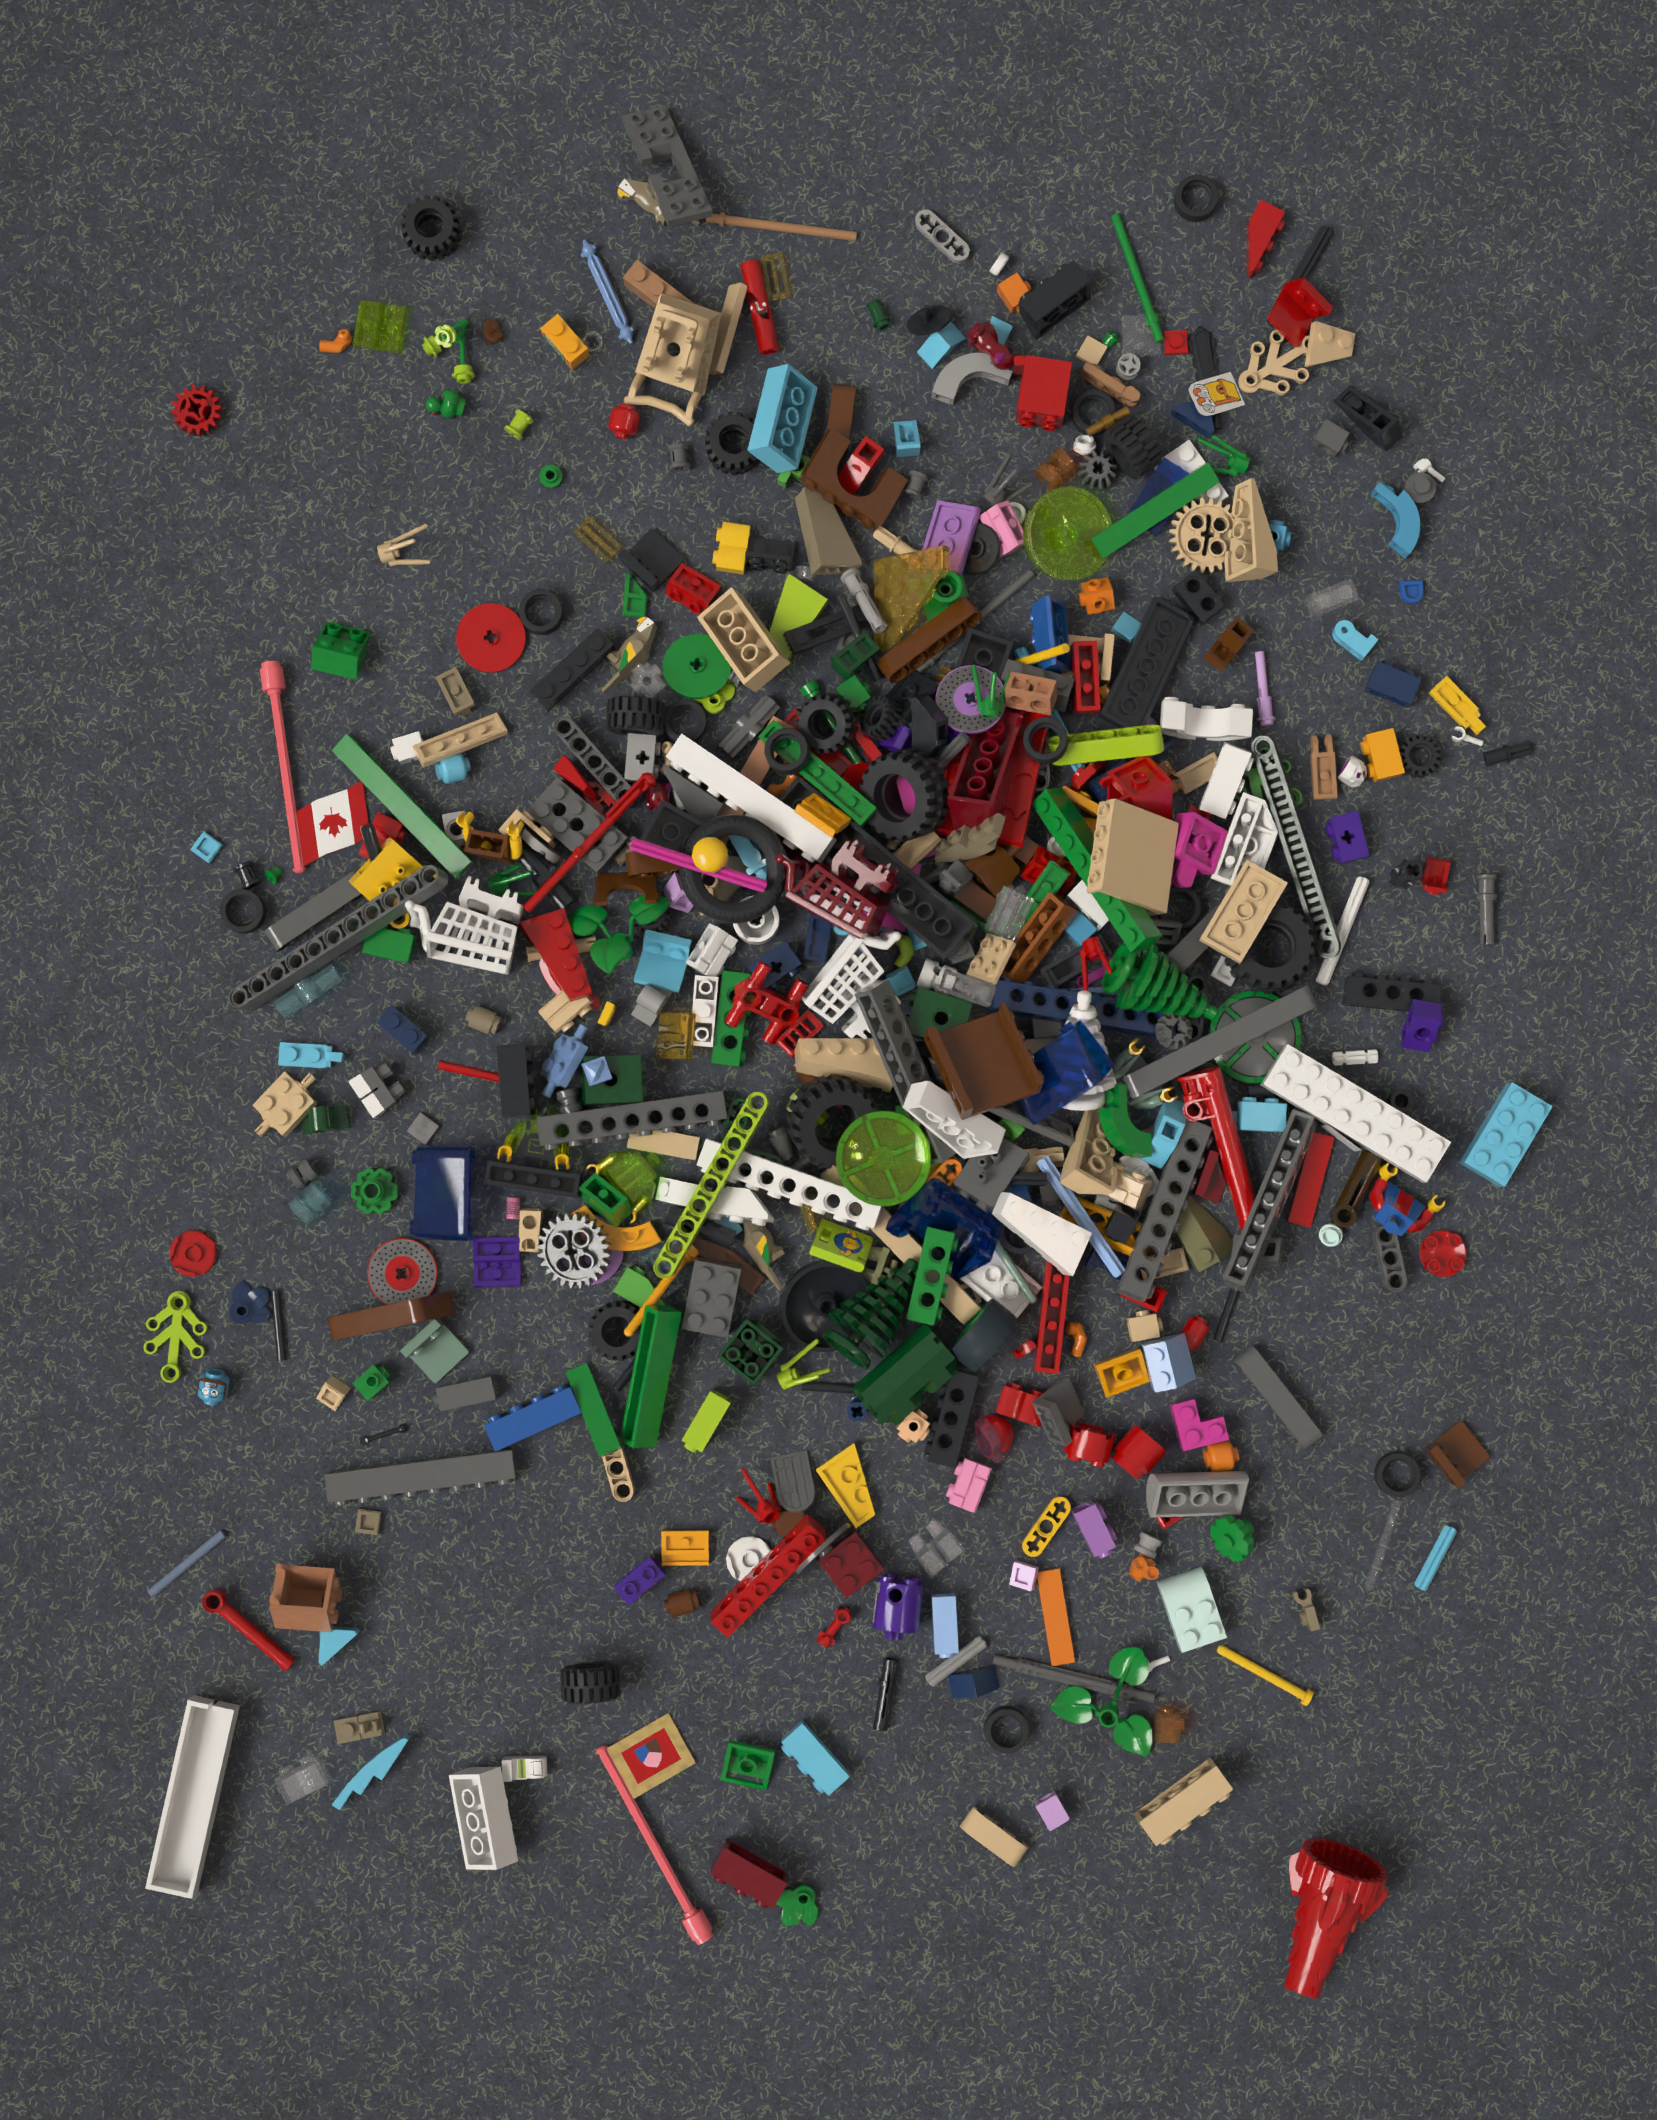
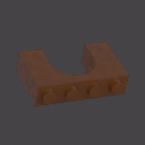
M831 428L823 435L801 473L799 480L803 482V486L808 490L821 494L826 502L836 504L842 508L841 511L849 517L854 516L860 520V524L869 530H876L883 525L908 479L888 467L881 472L867 496L859 497L849 494L838 481L837 467L851 441Z
M1026 836L1023 848L1020 847L1021 851L1013 859L1014 862L1024 868L1035 854V850L1039 845ZM997 844L998 846H1000V847L1003 848V849L1007 846V845ZM968 859V860H963V861H960V862L964 865V864H965L967 861H969L970 859ZM973 878L955 896L945 894L940 888L938 890L982 923L985 922L999 902L980 888Z

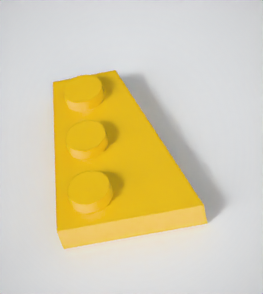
M852 1443L819 1466L816 1471L855 1528L873 1517L875 1512L855 1443Z

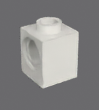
M419 731L392 739L394 746L390 748L394 760H398L402 765L412 762L411 759H414V761L418 760L413 751V745L423 742L422 734Z

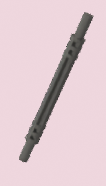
M994 1654L992 1664L1015 1669V1672L1072 1686H1081L1088 1690L1113 1696L1119 1683L1022 1658H1017L1016 1660ZM1123 1683L1119 1697L1129 1700L1130 1698H1135L1153 1703L1155 1693L1134 1689L1132 1685Z

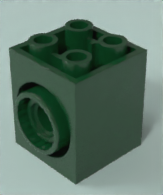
M918 987L917 992L912 991L909 1001V1007H912L910 1015H905V1020L912 1037L925 1041L926 1029L935 1026L937 1031L941 1032L967 1023L973 1002ZM942 1014L947 1017L948 1022L945 1025H938L934 1018Z
M641 1055L604 1056L611 1076L615 1080L614 1086H607L605 1082H601L589 1087L581 1065L583 1106L635 1104L643 1102L644 1097L647 1096L646 1083H642V1075L646 1073L645 1060H641ZM603 1056L583 1057L581 1064Z
M747 1317L717 1357L754 1386L784 1349V1345L779 1342L781 1338L758 1319L753 1321Z

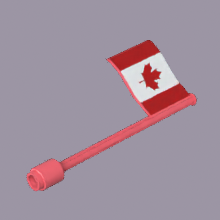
M267 661L261 663L262 690L268 693V696L271 698L294 869L292 870L295 873H302L306 870L305 866L324 855L355 845L363 840L360 827L369 824L363 782L359 781L346 790L317 799L296 811L280 699L282 691L286 689L283 667L280 666V661Z

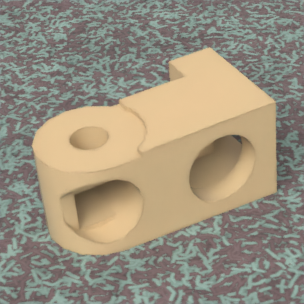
M522 1208L520 1210V1252L539 1253L540 1249L537 1248V1245L541 1242L538 1237L541 1235L542 1208Z

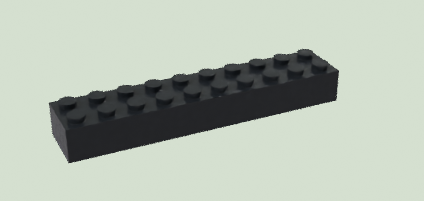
M797 776L779 798L780 801L793 810L796 809L797 804H801L812 793L817 794L833 805L800 776ZM852 820L846 828L838 834L835 833L834 838L837 841L824 859L832 863L833 858L847 840H851L850 846L855 840H859L857 849H860L862 845H866L863 853L864 858L877 867L880 864H884L885 867L891 863L890 873L895 868H898L899 871L895 880L900 884L894 893H885L875 885L871 887L870 891L890 905L888 913L944 960L949 962L978 928L976 923ZM848 867V875L858 881V873Z

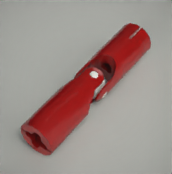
M749 260L743 262L740 265L743 282L748 287L746 295L750 305L759 353L761 356L777 353L780 349L770 305L767 300V291L760 261ZM765 313L766 319L762 318L760 315Z

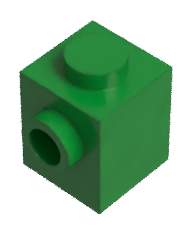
M855 675L836 688L837 695L844 696L843 700L848 699L851 702L849 706L855 707L858 714L865 711L863 710L865 706H869L868 702L871 700L870 694L872 692L865 682L860 683Z
M374 1364L352 1384L369 1401L392 1382L389 1378L391 1373L384 1365L379 1367L378 1364Z

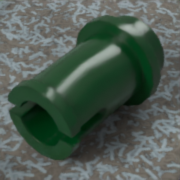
M880 300L870 301L866 306L874 321L873 327L877 328L878 331L887 329L890 326V317L886 316Z

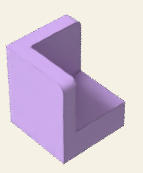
M674 872L663 889L665 897L671 901L669 907L689 913L693 905L682 888L680 875Z
M1055 1791L1034 1802L1049 1831L1069 1821V1816Z

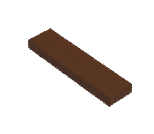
M697 1236L692 1243L704 1258L743 1265L739 1287L750 1296L766 1278L731 1249L700 1239Z

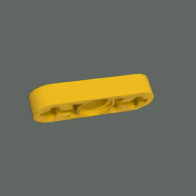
M1054 1497L1024 1538L1022 1549L1028 1556L1036 1557L1042 1553L1070 1513L1071 1505L1065 1497ZM1061 1501H1064L1066 1510L1057 1513L1056 1517L1060 1518L1058 1522L1051 1516L1046 1515L1048 1511L1051 1514L1054 1513L1056 1510L1055 1502L1061 1503ZM1043 1520H1050L1053 1523V1528L1048 1533L1042 1532L1039 1528ZM1036 1530L1046 1540L1043 1542L1039 1539L1037 1542L1039 1549L1037 1551L1033 1549L1030 1552L1028 1551L1029 1546L1027 1542H1033L1037 1536L1033 1534Z

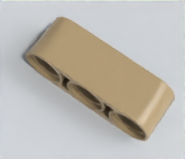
M617 1435L622 1449L606 1455L602 1459L614 1498L620 1502H626L634 1495L635 1486L622 1441H620V1437ZM614 1461L622 1463L624 1468L622 1473L617 1474L612 1471L611 1464ZM626 1484L630 1488V1494L621 1496L618 1493V1486Z
M973 1806L960 1824V1828L1006 1863L1015 1867L1029 1847L1024 1842L1021 1844L1015 1839L1016 1836L1005 1828L1002 1830L996 1825L997 1822L986 1814L983 1816L977 1811L978 1808Z

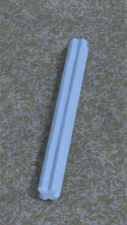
M1049 1156L1041 1158L1037 1165L1042 1172L1047 1174V1180L1079 1227L1092 1232L1089 1242L1113 1277L1116 1278L1125 1272L1124 1266L1073 1191L1059 1183L1061 1174Z

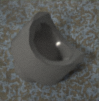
M1417 472L1406 480L1403 490L1409 494L1416 506H1423L1433 498L1436 492V484L1429 474Z

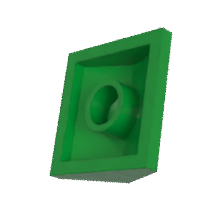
M729 1740L720 1781L766 1791L775 1750ZM729 1771L764 1780L763 1783L728 1776L726 1773Z

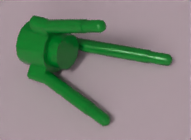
M1213 435L1212 439L1229 451L1199 437L1197 439L1198 442L1228 457L1226 465L1229 466V469L1212 467L1215 473L1229 474L1234 477L1238 473L1244 474L1250 461V457L1246 453L1237 450L1216 435Z
M973 664L972 673L977 698V711H981V717L999 718V714L1003 713L1005 687L1010 673L1007 674L999 702L998 698L995 697L996 672L992 673L990 697H984V701H982L977 668Z
M521 863L502 872L495 873L494 877L487 879L490 893L503 897L506 890L510 889L509 882L528 877L532 873L528 871L507 878L506 875L523 867ZM519 891L517 893L518 897H532L537 891ZM510 892L509 897H513L515 892Z

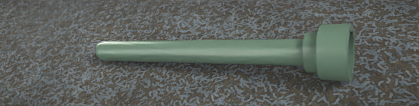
M975 1206L965 1214L970 1221H973L975 1224L978 1223L1029 1303H1035L1037 1301L1035 1293L985 1219L987 1217L985 1211Z

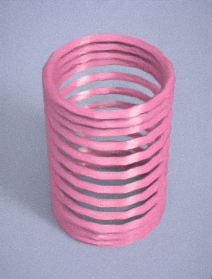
M507 1198L506 1201L520 1203L516 1202L520 1201V1198ZM506 1203L511 1204L506 1205L509 1206L506 1207V1213H508L506 1214V1219H520V1215H515L520 1214L517 1213L520 1212V1204Z

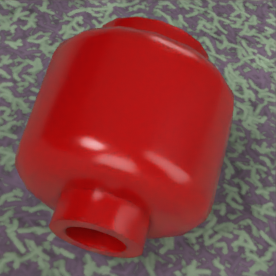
M618 404V407L612 408L608 428L610 431L615 432L614 437L627 440L628 436L637 434L640 414L636 411V407Z

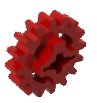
M192 385V391H188L186 387L183 388L185 394L177 393L178 402L172 401V405L176 407V409L171 410V414L176 417L173 421L176 425H180L179 428L182 432L187 430L190 436L196 432L199 437H202V431L211 434L209 428L212 426L217 429L218 426L215 421H222V417L218 414L223 411V408L218 405L221 401L218 397H214L215 393L212 390L207 392L205 386H201L200 390H198L195 385ZM193 404H195L196 407L199 408L198 410L200 418L197 414H195V407L193 406ZM194 421L198 422L199 425H192L189 423Z

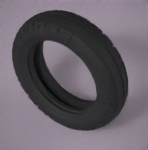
M737 814L715 817L699 826L688 838L682 853L692 856L694 845L705 837H716L719 839L724 836L738 835L748 838L761 849L766 859L767 875L765 880L767 881L765 891H758L748 900L729 903L717 899L706 889L700 872L679 866L680 881L689 901L705 916L723 923H744L757 919L767 913L781 897L785 889L787 868L776 862L775 857L777 854L786 856V852L777 835L759 820Z

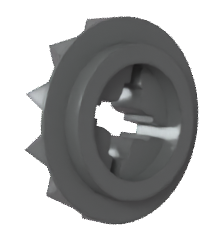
M1171 1013L1170 1015H1163L1158 1020L1155 1033L1158 1041L1164 1047L1175 1050L1183 1048L1189 1043L1192 1038L1193 1027H1191L1189 1019ZM1176 1023H1178L1177 1030L1180 1031L1181 1034L1177 1033L1171 1039L1172 1031L1168 1027H1173Z

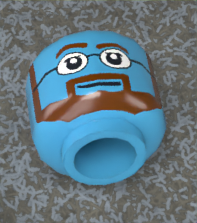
M219 1369L206 1370L199 1377L198 1397L204 1400V1403L207 1405H218L219 1402L226 1400L230 1383L229 1377L225 1375L224 1371Z

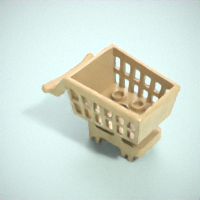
M660 293L635 371L637 374L631 383L628 396L624 398V404L650 405L670 412L687 426H692L694 423L693 413L702 395L704 396L706 392L722 313ZM670 343H677L680 346L678 356L669 354L668 346ZM645 376L693 392L686 412L676 404L652 396H636Z

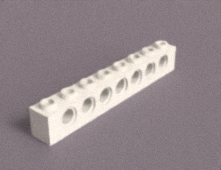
M705 1139L697 1162V1166L702 1167L701 1172H706L722 1143L712 1139ZM730 1146L732 1150H738L737 1148ZM744 1151L728 1179L729 1182L735 1184L737 1180L745 1182V1187L754 1191H758L759 1188L768 1191L767 1195L780 1199L781 1196L790 1198L789 1203L802 1207L803 1203L812 1206L811 1211L822 1215L825 1214V1211L834 1214L833 1219L844 1223L847 1222V1219L856 1222V1227L869 1231L870 1227H876L883 1207L871 1205L857 1199L844 1186ZM743 1163H748L752 1168L751 1174L747 1177L743 1176L740 1172V1167ZM718 1164L719 1169L722 1171H726L729 1168L728 1166L727 1168L723 1169ZM765 1171L772 1172L774 1176L771 1184H766L762 1180V1175ZM789 1178L793 1179L796 1183V1188L793 1192H788L784 1188V1182ZM810 1186L815 1187L818 1191V1196L814 1200H810L806 1196V1190ZM832 1194L840 1198V1204L836 1208L828 1204V1198ZM854 1202H858L862 1206V1213L859 1216L853 1215L850 1211V1206Z

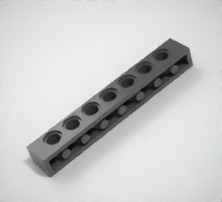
M887 979L871 983L854 995L903 1108L911 1084L923 1081L931 1082V1079L890 982ZM903 1108L906 1117L921 1130L927 1141L930 1153L929 1165L943 1163L956 1154L954 1150Z
M723 1091L537 1117L536 1123L540 1147L545 1146L546 1150L560 1148L559 1144L569 1143V1147L583 1145V1140L592 1139V1143L606 1142V1137L615 1136L616 1140L630 1138L629 1134L638 1133L639 1137L653 1135L652 1130L662 1129V1133L675 1132V1127L685 1126V1130L699 1128V1123L708 1122V1127L722 1125V1120L727 1119ZM697 1105H704L707 1108V1115L705 1117L696 1115L695 1108ZM674 1108H680L684 1111L683 1120L677 1121L673 1118L672 1111ZM652 1111L660 1113L661 1122L659 1124L650 1122L649 1114ZM628 1115H635L638 1118V1125L632 1128L626 1124V1117ZM605 1118L614 1120L615 1128L612 1131H607L603 1128L602 1122ZM583 1121L589 1122L592 1126L591 1133H581L579 1124ZM558 1125H565L568 1128L569 1133L567 1137L561 1138L557 1136L555 1130Z
M1292 1110L1222 1278L1226 1287L1248 1294L1316 1130L1315 1116Z
M1186 1118V1123L1177 1146L1164 1166L1126 1264L1125 1272L1116 1290L1117 1293L1141 1303L1147 1298L1150 1299L1155 1290V1285L1152 1283L1155 1276H1160L1164 1266L1161 1263L1163 1255H1168L1172 1245L1169 1239L1172 1233L1175 1234L1180 1225V1221L1177 1218L1180 1211L1184 1212L1189 1201L1186 1199L1188 1190H1193L1197 1180L1194 1174L1196 1169H1201L1205 1157L1202 1156L1204 1148L1208 1149L1212 1142L1213 1136L1210 1135L1212 1127L1197 1121H1190ZM1186 1142H1193L1196 1145V1151H1189L1186 1147ZM1178 1163L1186 1164L1188 1172L1182 1173L1179 1171ZM1170 1184H1176L1180 1189V1193L1173 1194L1169 1188ZM1162 1205H1167L1171 1208V1216H1166L1162 1213ZM1153 1227H1160L1163 1230V1237L1155 1236ZM1145 1248L1154 1250V1259L1146 1257ZM1138 1269L1146 1272L1147 1279L1145 1281L1137 1278L1136 1271Z

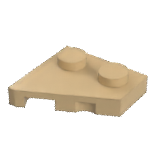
M1317 321L1311 323L1305 367L1352 356L1355 333Z

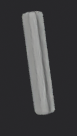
M981 1636L976 1637L960 1649L959 1653H955L954 1657L948 1658L925 1676L927 1682L932 1687L941 1682L987 1647L986 1642Z

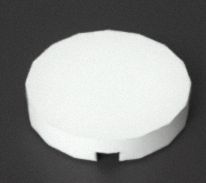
M754 1536L742 1537L736 1540L728 1550L726 1557L727 1568L735 1579L741 1581L771 1549L761 1538Z

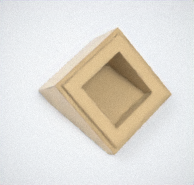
M331 1376L323 1385L316 1399L336 1411L351 1388Z

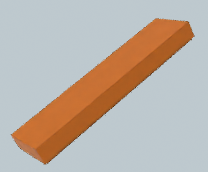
M1060 1568L1038 1571L1037 1581L1051 1665L1075 1663Z

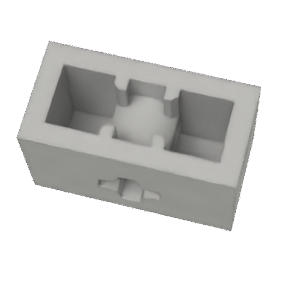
M628 733L624 777L627 783H635L641 777V774L645 772L652 773L658 779L659 765H655L656 756L661 754V742H657L656 735ZM642 754H646V757L649 759L644 762V765L637 759L641 758Z

